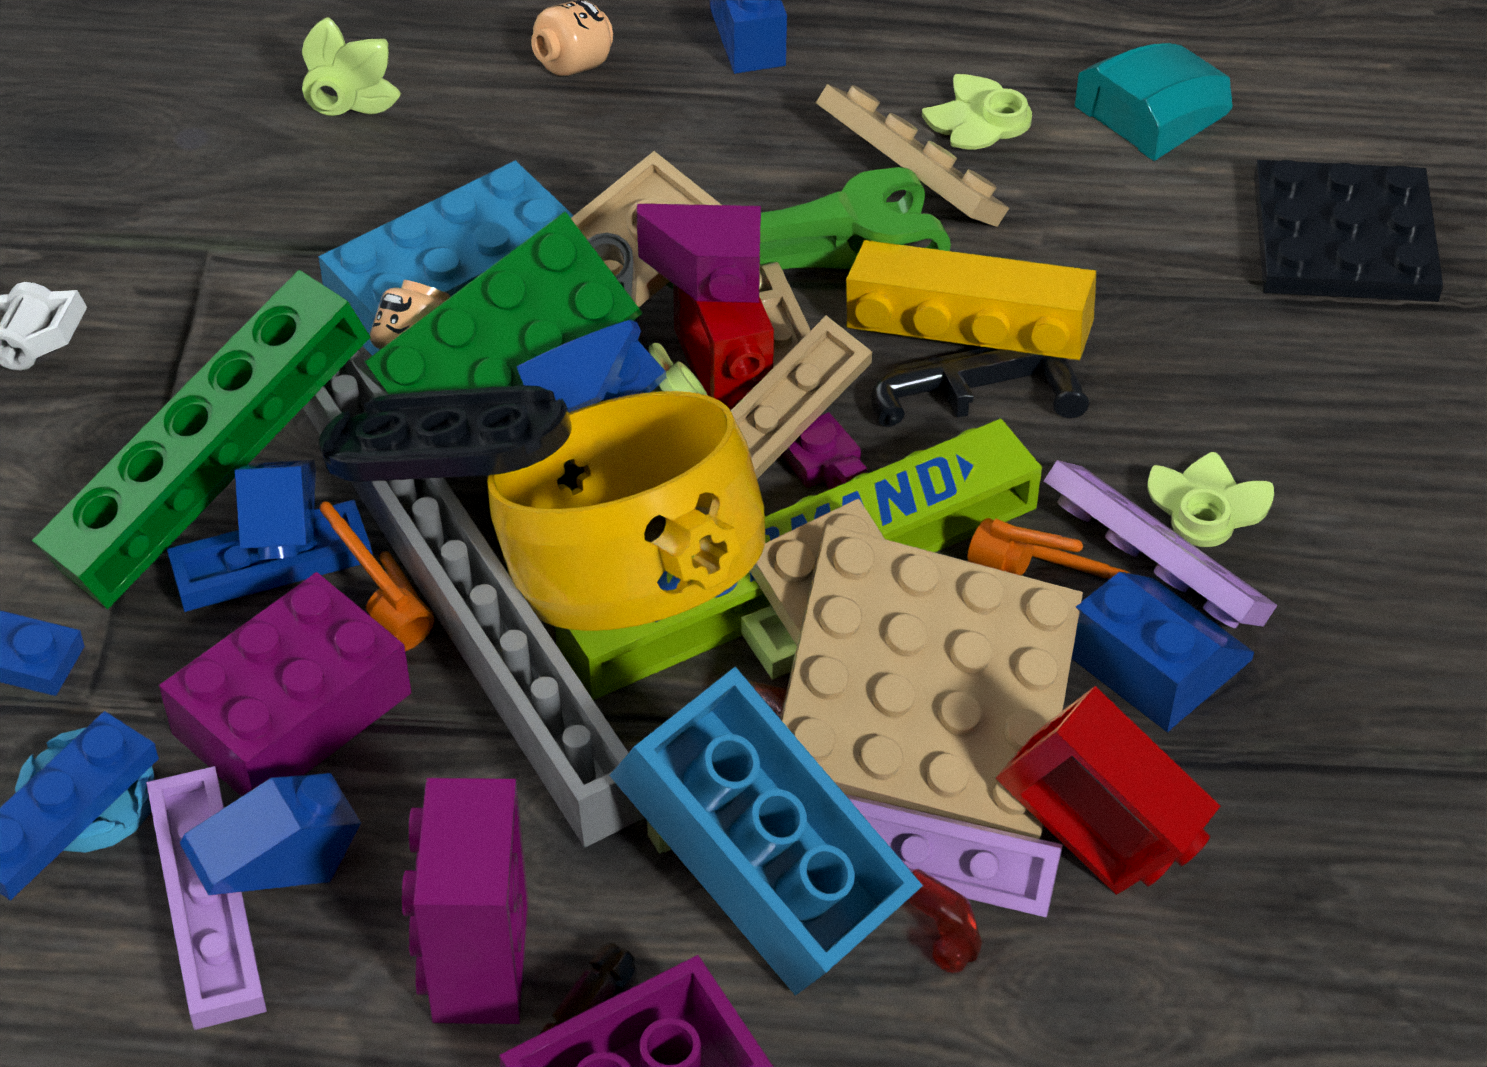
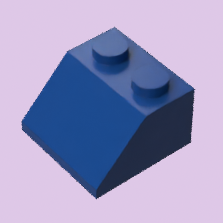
M1119 571L1076 606L1080 612L1071 659L1166 732L1170 731L1253 659L1254 651L1155 578Z

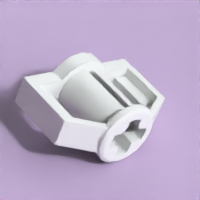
M22 282L16 284L9 294L0 295V365L11 370H26L34 365L36 358L67 345L87 309L77 290L51 292L39 284Z

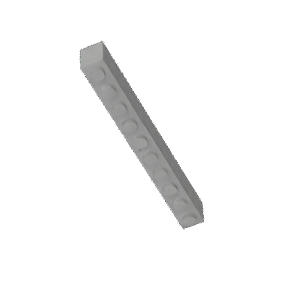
M359 351L303 407L320 435L327 424L342 412L349 410L350 416L353 418L358 414L366 412L363 403L379 396L388 395L364 362L365 360ZM444 478L368 482L350 481L584 848L644 819L645 817L609 776L625 758L628 751L522 593L516 588L513 580Z

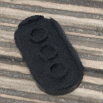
M524 385L397 393L370 399L369 402L363 403L366 412L358 414L351 418L349 410L337 415L322 431L319 438V447L329 473L347 481L368 482L496 475L526 468L552 455L569 438L572 424L564 400L562 398L561 400L560 398L555 400L553 391L539 386Z

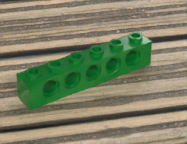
M299 269L187 381L184 387L141 428L116 456L51 519L45 528L32 540L34 544L63 575L108 610L235 478V469L248 465L371 338L350 303Z

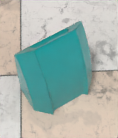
M1162 43L1134 48L1098 62L1079 72L1074 107L1089 117L1093 116L1135 145L1138 151L1155 161L1227 115L1233 105L1229 76L1182 45Z

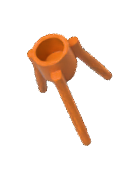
M327 501L322 502L319 506L320 512L379 587L366 605V611L369 613V616L400 640L405 646V651L414 648L430 633L435 619L433 611L419 598L402 569L389 552L384 551L379 556L382 565L386 569L385 572L332 504Z
M991 518L984 519L976 529L967 555L968 562L1021 576L1028 568L1032 557L1111 579L1119 571L1130 573L1102 562L1065 552L1076 553L1082 550L1083 544L1077 539L1017 527L999 519L993 520Z

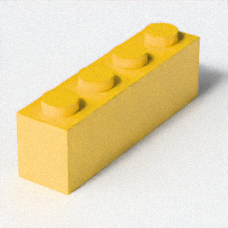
M864 240L846 278L847 328L1080 360L1094 321L1097 271Z

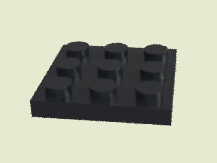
M1257 159L1254 183L1264 293L1439 302L1443 280L1426 168Z

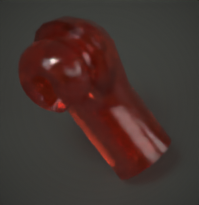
M917 868L912 873L923 886L906 902L935 919L940 938L933 943L932 956L936 964L947 972L958 973L963 971L968 962L972 963L977 960L982 946V939L971 903L964 895Z

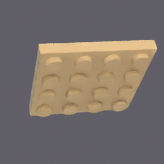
M826 524L820 541L780 719L844 794L1039 839L1043 824L995 778L1033 733L1063 711L1080 612L1076 606L1081 603L1083 592Z

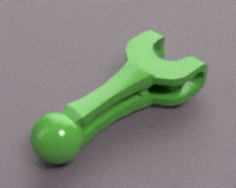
M896 167L861 172L851 178L841 192L838 191L815 201L783 210L761 212L760 265L778 262L782 270L814 267L851 269L864 240L904 245L924 239H931L930 245L925 248L950 251L951 243L940 220L931 214H921L925 199L924 187L917 175L908 168ZM906 190V194L899 201L886 202L892 193ZM671 281L665 285L673 289V283Z

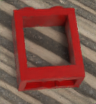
M673 284L674 330L690 369L705 389L707 395L723 402L731 411L773 369L774 328L760 297L759 303L696 301Z
M1096 686L1033 733L995 778L1116 895L1139 881L1149 887L1171 867L1174 861L1179 866H1184L1193 859L1210 839V835L1203 828L1221 807ZM1071 756H1073L1086 770H1088L1112 795H1114V796H1115L1137 819H1139L1150 831H1148L1139 821H1137L1113 796H1111V795H1110L1088 772H1086Z

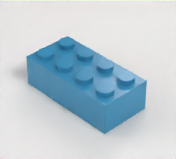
M515 160L318 256L322 282L324 286L350 303L370 335L381 297L386 290L395 287L401 288L403 280H410L446 292L451 297L566 211L570 218L574 215ZM370 339L363 345L371 355L380 350L371 343Z
M736 667L635 745L609 775L795 996L827 973L923 886Z

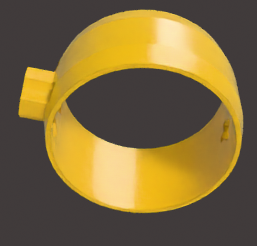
M683 391L648 392L617 397L569 412L572 424L571 434L563 446L556 452L526 468L503 474L488 475L490 515L509 575L538 619L556 627L581 631L613 630L643 625L680 614L720 595L741 580L757 563L765 546L764 504L747 441L730 409L723 402L707 395ZM568 460L578 467L584 466V473L580 474L576 480L578 487L573 491L564 484L558 485L557 479L565 474L563 464ZM707 507L710 508L709 514L705 515L695 508ZM658 515L665 517L666 525L659 538L652 542L645 540L644 533L649 522ZM664 571L681 579L676 589L663 590L659 587L657 582Z

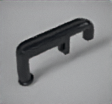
M988 347L901 365L881 378L874 385L870 396L872 407L879 423L885 427H892L900 423L905 415L898 398L942 389L956 417L959 418L968 416L969 403H972L974 399L970 388L1044 373L1056 396L1053 401V408L1059 416L1069 419L1077 418L1083 415L1089 407V399L1083 393L1080 382L1066 358Z

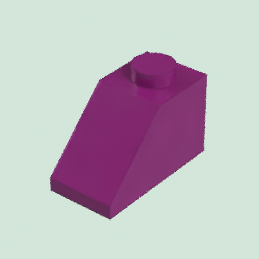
M637 203L638 257L696 301L759 303L761 206Z

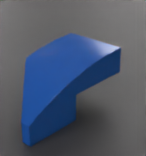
M627 320L547 351L517 366L523 385L539 386L553 391L555 400L559 398L564 400L568 412L602 401L606 391L618 394L623 380L618 375L631 341L637 343L641 330L637 322Z

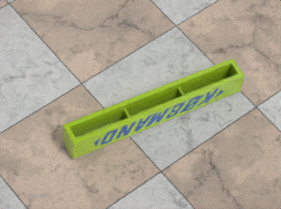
M1000 418L979 428L965 430L957 437L926 450L912 452L904 459L871 473L857 475L851 481L821 494L804 497L792 506L765 516V543L859 498L886 540L935 553L972 537L980 523L986 518L1007 522L1036 509L1042 466ZM664 571L657 583L663 590L676 589L681 579ZM749 571L741 580L720 595L690 610L659 621L628 628L600 631H581L555 626L556 645L594 700L742 636L741 617L768 607L771 604Z

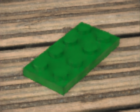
M565 211L364 362L388 394L524 386L517 366L587 334L627 320L633 321L642 312Z

